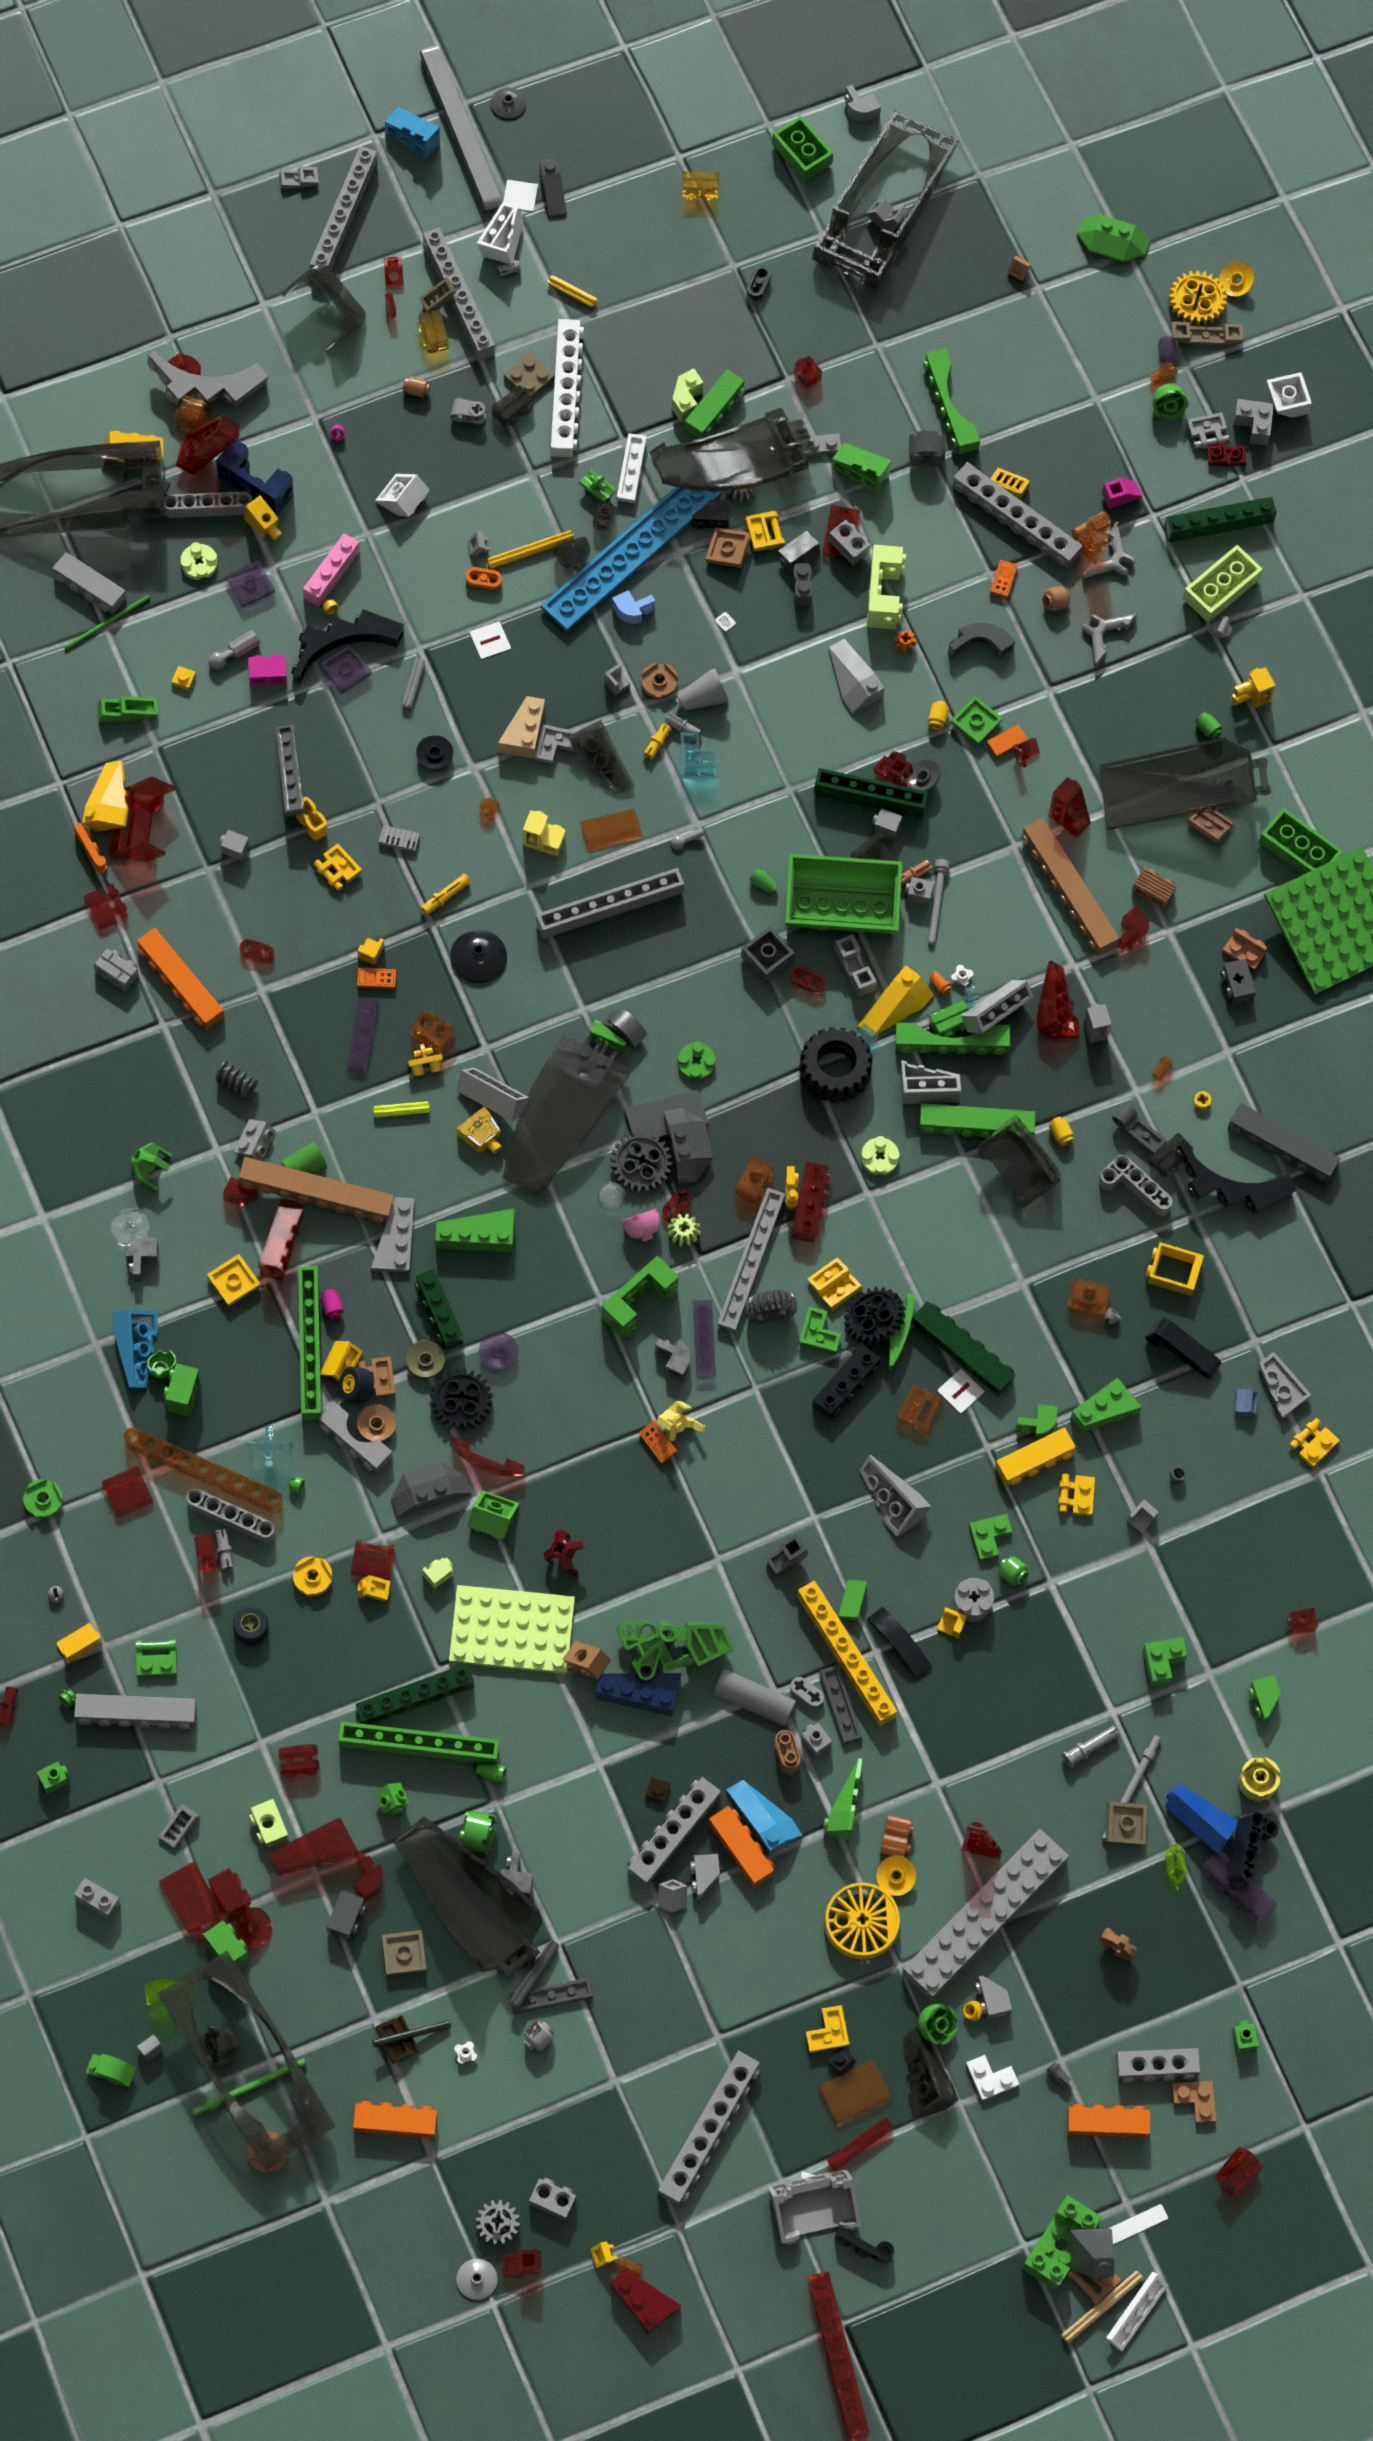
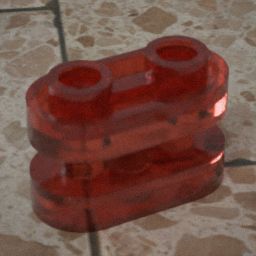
M306 1744L280 1748L278 1750V1757L281 1760H285V1763L280 1765V1774L285 1775V1778H293L297 1774L305 1773V1775L316 1774V1771L320 1770L319 1760L313 1759V1756L318 1754V1746L316 1744ZM305 1758L303 1761L293 1762V1759Z

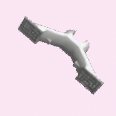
M1115 522L1108 534V540H1110L1108 545L1112 547L1114 555L1110 560L1104 562L1097 561L1096 564L1091 562L1082 576L1083 581L1085 578L1113 570L1121 575H1127L1129 573L1128 569L1120 565V562H1126L1130 565L1135 564V559L1124 552L1118 522Z
M1136 612L1134 615L1107 620L1092 614L1089 618L1098 627L1092 628L1085 623L1082 625V630L1092 637L1095 668L1099 666L1106 656L1104 649L1107 645L1103 643L1105 632L1114 629L1120 631L1122 628L1128 630L1136 620Z

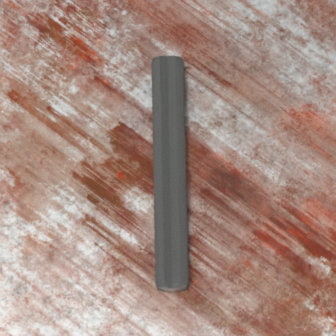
M553 1940L548 1942L511 1998L510 2005L518 2009L559 1949L557 1942Z

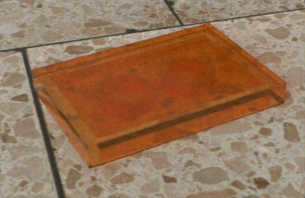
M874 2060L819 2086L837 2123L891 2097V2093Z

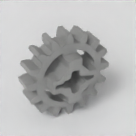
M492 2200L491 2206L484 2204L485 2211H478L481 2217L476 2218V2222L480 2223V2225L476 2226V2230H482L480 2237L486 2236V2243L493 2240L494 2245L497 2244V2241H501V2244L505 2245V2239L511 2242V2234H518L514 2228L520 2227V2223L515 2222L519 2219V2215H514L516 2212L515 2207L509 2209V2202L504 2206L502 2205V2200H499L498 2204H495ZM496 2210L491 2216H486L489 2212ZM503 2211H505L506 2213H508V2215L510 2216V2218H506V2217L503 2215ZM498 2215H500L501 2223L496 2231L494 2222H496ZM485 2226L490 2227L493 2231V2234H490L486 2230ZM509 2229L507 2233L500 2235L503 2230Z

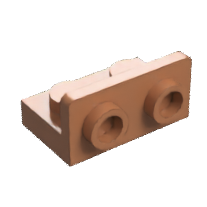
M1236 928L1222 952L1235 961L1246 959L1249 969L1254 972L1266 955L1268 948L1262 941L1255 940L1246 931Z

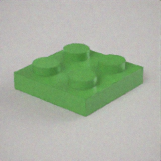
M974 696L951 719L950 723L979 746L1002 722L1003 718L978 697Z

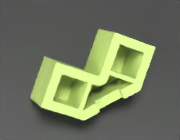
M694 368L678 376L672 398V410L681 423L686 420L697 406L694 397L703 393V381Z

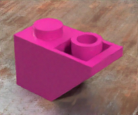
M1120 478L1104 483L1102 495L1108 509L1143 498L1136 481Z

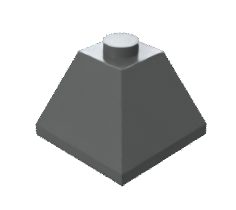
M1112 2229L1071 2230V2270L1094 2278L1114 2277Z

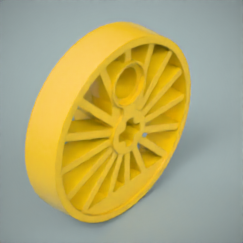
M854 1883L845 1886L832 1897L827 1905L824 1915V1928L827 1938L836 1950L850 1958L865 1960L880 1956L894 1944L899 1933L900 1916L894 1899L888 1892L874 1884ZM858 1889L859 1907L851 1890ZM862 1889L871 1890L866 1906L863 1909ZM874 1892L882 1895L869 1909ZM846 1893L853 1908L841 1899L840 1896ZM885 1900V1907L874 1912L876 1908ZM837 1901L848 1912L832 1907L833 1903ZM829 1912L835 1914L834 1919H829ZM886 1913V1917H877L881 1914ZM843 1918L848 1924L840 1926L837 1920ZM860 1918H863L865 1921L864 1925H861ZM879 1922H886V1926L879 1924ZM829 1925H833L834 1931L831 1932ZM877 1929L887 1932V1938L883 1936ZM871 1932L885 1945L878 1948ZM840 1933H847L840 1942L834 1937ZM856 1933L851 1948L847 1949L844 1947L845 1942ZM865 1933L874 1951L866 1952ZM861 1934L862 1952H856L854 1949Z

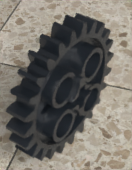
M876 1286L874 1291L871 1292L868 1288L866 1294L861 1291V1297L854 1296L856 1301L849 1302L851 1308L845 1309L848 1314L844 1315L846 1320L844 1324L847 1332L858 1343L863 1341L867 1345L870 1341L874 1346L875 1342L878 1341L882 1344V1339L884 1338L889 1341L890 1334L896 1336L894 1330H901L898 1324H904L902 1318L906 1317L904 1313L906 1309L901 1298H899L897 1293H893L891 1289L887 1291L885 1287H882L879 1291ZM868 1304L871 1305V1307H872V1309L874 1310V1312H875L877 1318L879 1319L880 1323L882 1324V1327H881V1328H879L878 1324H877L876 1321L874 1320L873 1315L871 1314L870 1310L868 1309V1307H867Z
M465 1368L463 1373H460L458 1369H456V1374L448 1371V1377L442 1374V1381L436 1380L438 1387L432 1386L434 1393L430 1394V1398L433 1399L430 1401V1406L434 1407L432 1413H438L436 1419L443 1418L442 1425L448 1422L449 1429L456 1425L457 1431L460 1429V1426H463L464 1430L467 1431V1425L474 1429L475 1422L481 1425L480 1418L487 1419L486 1413L491 1412V1408L488 1406L493 1405V1401L489 1400L493 1398V1393H488L491 1387L485 1386L487 1380L480 1381L481 1374L474 1377L473 1370L470 1374H467ZM454 1386L458 1388V1390L456 1392H450L448 1388ZM469 1389H475L477 1390V1393L471 1395L467 1391ZM460 1397L464 1398L463 1402H459ZM447 1405H454L456 1408L449 1411L445 1407ZM467 1407H473L475 1411L472 1413H468L465 1411V1409Z

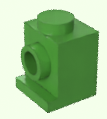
M1248 2020L1237 2022V2026H1234L1232 2029L1237 2053L1257 2050L1259 2042L1254 2023L1249 2024ZM1247 2031L1250 2036L1244 2037L1243 2032Z

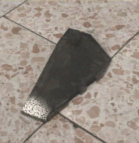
M602 720L568 736L576 754L618 795L634 787L633 781Z

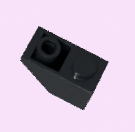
M710 500L692 515V527L697 529H715V527L728 529L729 501Z

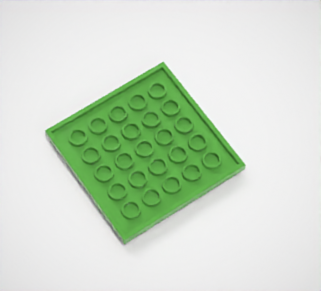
M1363 847L1353 850L1263 894L1314 995L1373 967V867Z

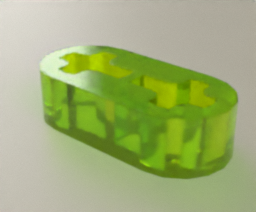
M1171 1845L1165 1853L1167 1877L1171 1883L1179 1884L1186 1876L1184 1852L1180 1846ZM1172 1850L1179 1854L1176 1862H1174L1173 1856L1169 1855L1172 1853ZM1176 1866L1178 1873H1181L1178 1879H1176L1175 1875H1172Z

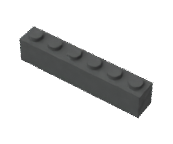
M1242 1103L1238 1106L1228 1125L1232 1133L1242 1135L1250 1143L1260 1145L1266 1152L1278 1155L1284 1162L1296 1165L1299 1170L1314 1175V1178L1319 1181L1328 1183L1341 1159Z

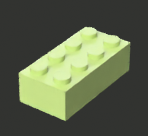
M1236 545L1185 588L1183 600L1209 623L1259 581L1263 569Z

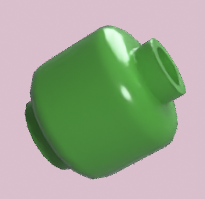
M1016 1557L1005 1558L999 1565L1000 1577L1012 1586L1023 1584L1029 1575L1027 1565Z

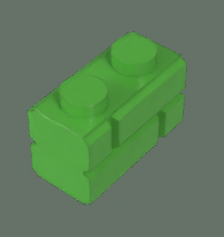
M964 1000L930 1015L929 1023L935 1035L952 1038L955 1035L954 1033L958 1031H967L961 1017L962 1014L968 1011Z

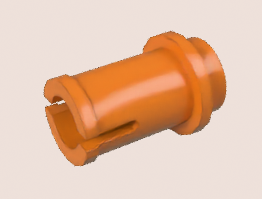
M938 971L933 972L929 976V980L937 987L939 994L946 995L951 991L950 982H946Z

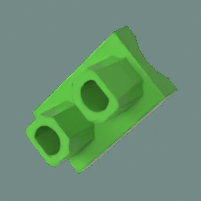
M592 469L579 481L581 486L602 503H605L616 492L615 487Z

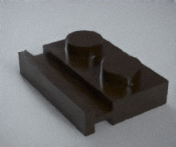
M402 2015L375 2027L379 2038L409 2030ZM414 2038L383 2045L392 2064L420 2051Z

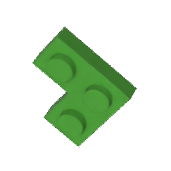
M808 1307L799 1344L836 1354L841 1333L823 1329L827 1311Z
M1003 1514L969 1523L979 1560L984 1561L999 1557L994 1538L1012 1534L1008 1515Z

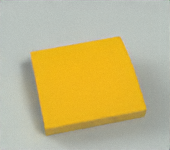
M838 1257L807 1279L814 1291L832 1311L863 1290L862 1285L850 1274L849 1269Z

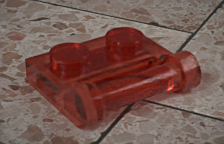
M356 1539L351 1575L363 1577L370 1575L390 1580L395 1545L389 1544V1546L364 1543L362 1540ZM361 1550L378 1553H385L388 1555L386 1559L360 1555Z

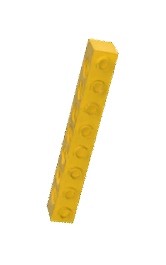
M815 1580L798 1589V1600L877 1725L881 1727L896 1718V1708Z

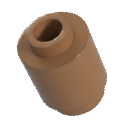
M415 377L405 378L403 392H407V395L424 398L425 395L429 394L430 384H428V380Z

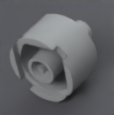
M969 1578L960 1582L953 1599L954 1610L967 1615L966 1621L968 1622L983 1620L992 1609L994 1601L993 1590L986 1580L979 1578Z

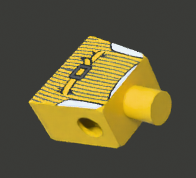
M485 1106L457 1127L458 1137L479 1153L488 1148L493 1154H496L502 1149V1146L497 1141L501 1137V1131Z

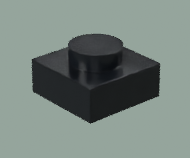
M841 2047L827 2062L843 2076L856 2063V2060Z

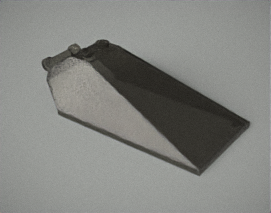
M1224 737L1101 764L1100 772L1107 830L1223 811L1257 802V795H1269L1271 793L1266 770L1268 766L1267 759L1258 758L1252 760L1249 750ZM1254 768H1259L1261 786L1256 787Z

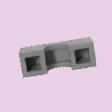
M853 934L835 941L834 951L858 998L875 991L877 981L869 966L865 967L863 964L860 948Z

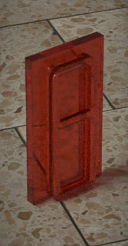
M831 505L822 555L846 559L828 541L829 533L845 520L850 524H854L857 528L860 510ZM841 534L843 537H848L847 534Z

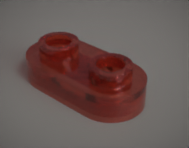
M800 965L793 967L790 971V981L794 985L814 994L821 993L825 989L826 980L821 974ZM800 975L802 976V978L797 979L796 976ZM818 983L819 986L814 987L813 984Z

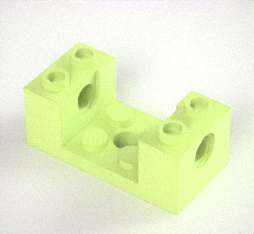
M873 546L867 627L896 630L897 623H901L903 604L899 603L900 596L881 595L882 579L900 580V573L904 574L906 554H903V547Z

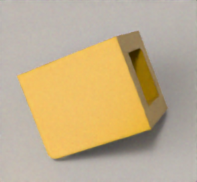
M367 938L364 945H360L357 950L358 958L375 965L384 948V939L380 938L379 942Z
M945 1607L937 1630L959 1639L967 1615Z

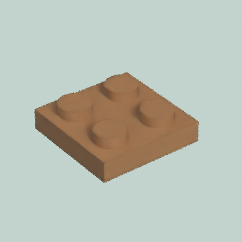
M715 527L705 558L706 562L742 568L751 534Z

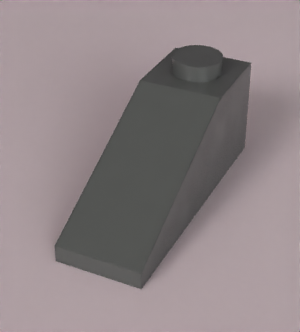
M558 159L540 160L539 172L549 218L567 215Z

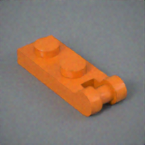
M81 823L74 825L75 834L96 871L101 874L107 871L106 859L104 856H99L100 850L95 842H91L89 830L87 827L83 828Z

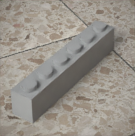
M76 1694L74 1717L75 1721L79 1722L80 1725L99 1723L101 1726L119 1724L121 1727H130L133 1724L142 1728L157 1725L163 1729H168L170 1726H178L179 1729H190V1727H195L196 1699Z

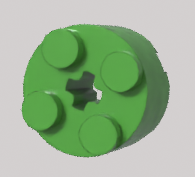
M466 1811L464 1817L465 1829L461 1830L459 1835V1842H462L461 1848L466 1851L488 1855V1851L491 1850L496 1830L493 1829V1823L497 1824V1818L491 1814Z

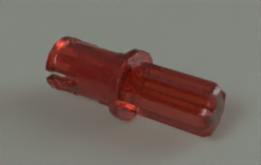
M7 1686L5 1688L4 1698L0 1703V1726L9 1725L12 1710H15L14 1703L18 1693V1689L15 1687Z

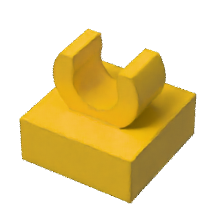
M606 2241L590 2249L596 2268L604 2267L617 2258V2255L612 2256L610 2252L614 2245H608Z

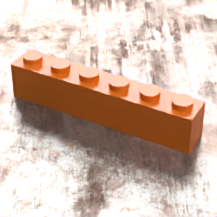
M153 928L137 940L138 953L149 960L148 964L151 969L158 971L161 981L172 988L171 992L174 997L182 1000L183 1007L188 1013L191 1011L195 1016L193 1017L195 1022L199 1026H203L207 1030L224 1018V1010L156 928Z

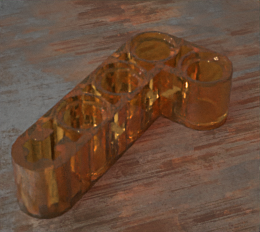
M1103 511L1071 530L1074 540L1083 545L1082 551L1087 558H1091L1106 549L1112 522L1109 515Z

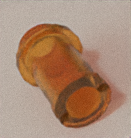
M1167 1056L1160 1058L1159 1064L1151 1074L1154 1076L1153 1078L1162 1081L1168 1069L1173 1066L1172 1059Z
M620 2256L616 2264V2268L619 2269L618 2271L628 2270L638 2277L643 2266L626 2259V2256Z

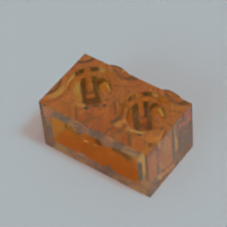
M425 1010L421 1012L410 1027L411 1035L441 1054L455 1037V1030L451 1024L440 1021L434 1013H428ZM424 1023H428L431 1026L428 1028H424L421 1025ZM440 1033H444L446 1036L444 1038H439L437 1035Z

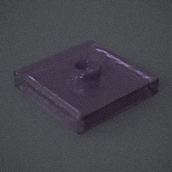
M259 560L225 575L242 608L275 593V589Z
M348 645L320 664L321 669L341 694L372 674V671L351 645Z

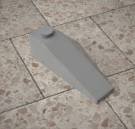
M845 639L829 647L832 664L841 691V698L851 714L883 698L885 687Z

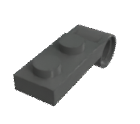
M1125 1103L1112 1117V1120L1118 1127L1153 1156L1167 1142L1164 1137L1137 1116L1136 1110L1129 1104Z

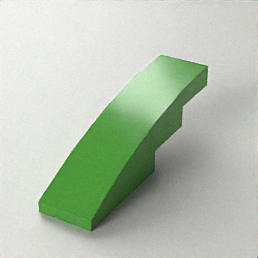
M907 1293L906 1311H904L906 1317L902 1318L904 1324H898L901 1330H894L896 1336L889 1335L888 1372H892L896 1366L908 1338L915 1294Z

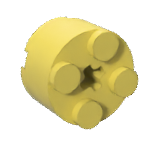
M1252 1758L1242 1768L1238 1779L1239 1788L1248 1799L1255 1802L1265 1801L1275 1794L1280 1784V1770L1276 1763L1269 1758Z

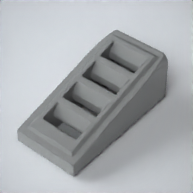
M181 1804L158 1837L175 1849L199 1818V1815ZM185 1813L191 1819L188 1821L183 1816H181V1814ZM179 1819L180 1821L185 1823L186 1826L182 1827L176 1821ZM175 1826L181 1833L178 1834L171 1827ZM168 1832L176 1837V1840H172L166 1834Z

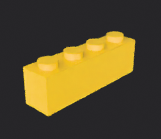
M1064 1427L997 1460L995 1468L1005 1486L1010 1484L1014 1486L1020 1483L1022 1478L1026 1476L1033 1477L1039 1473V1470L1043 1468L1049 1469L1061 1459L1063 1461L1068 1460L1073 1456L1076 1446Z

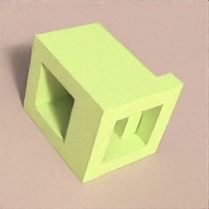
M442 1558L439 1561L435 1560L428 1566L429 1569L426 1567L422 1569V1575L434 1589L453 1575V1565L448 1558Z

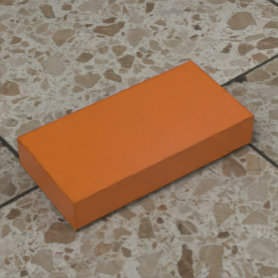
M1018 724L988 740L986 744L994 756L998 758L1028 742V738Z

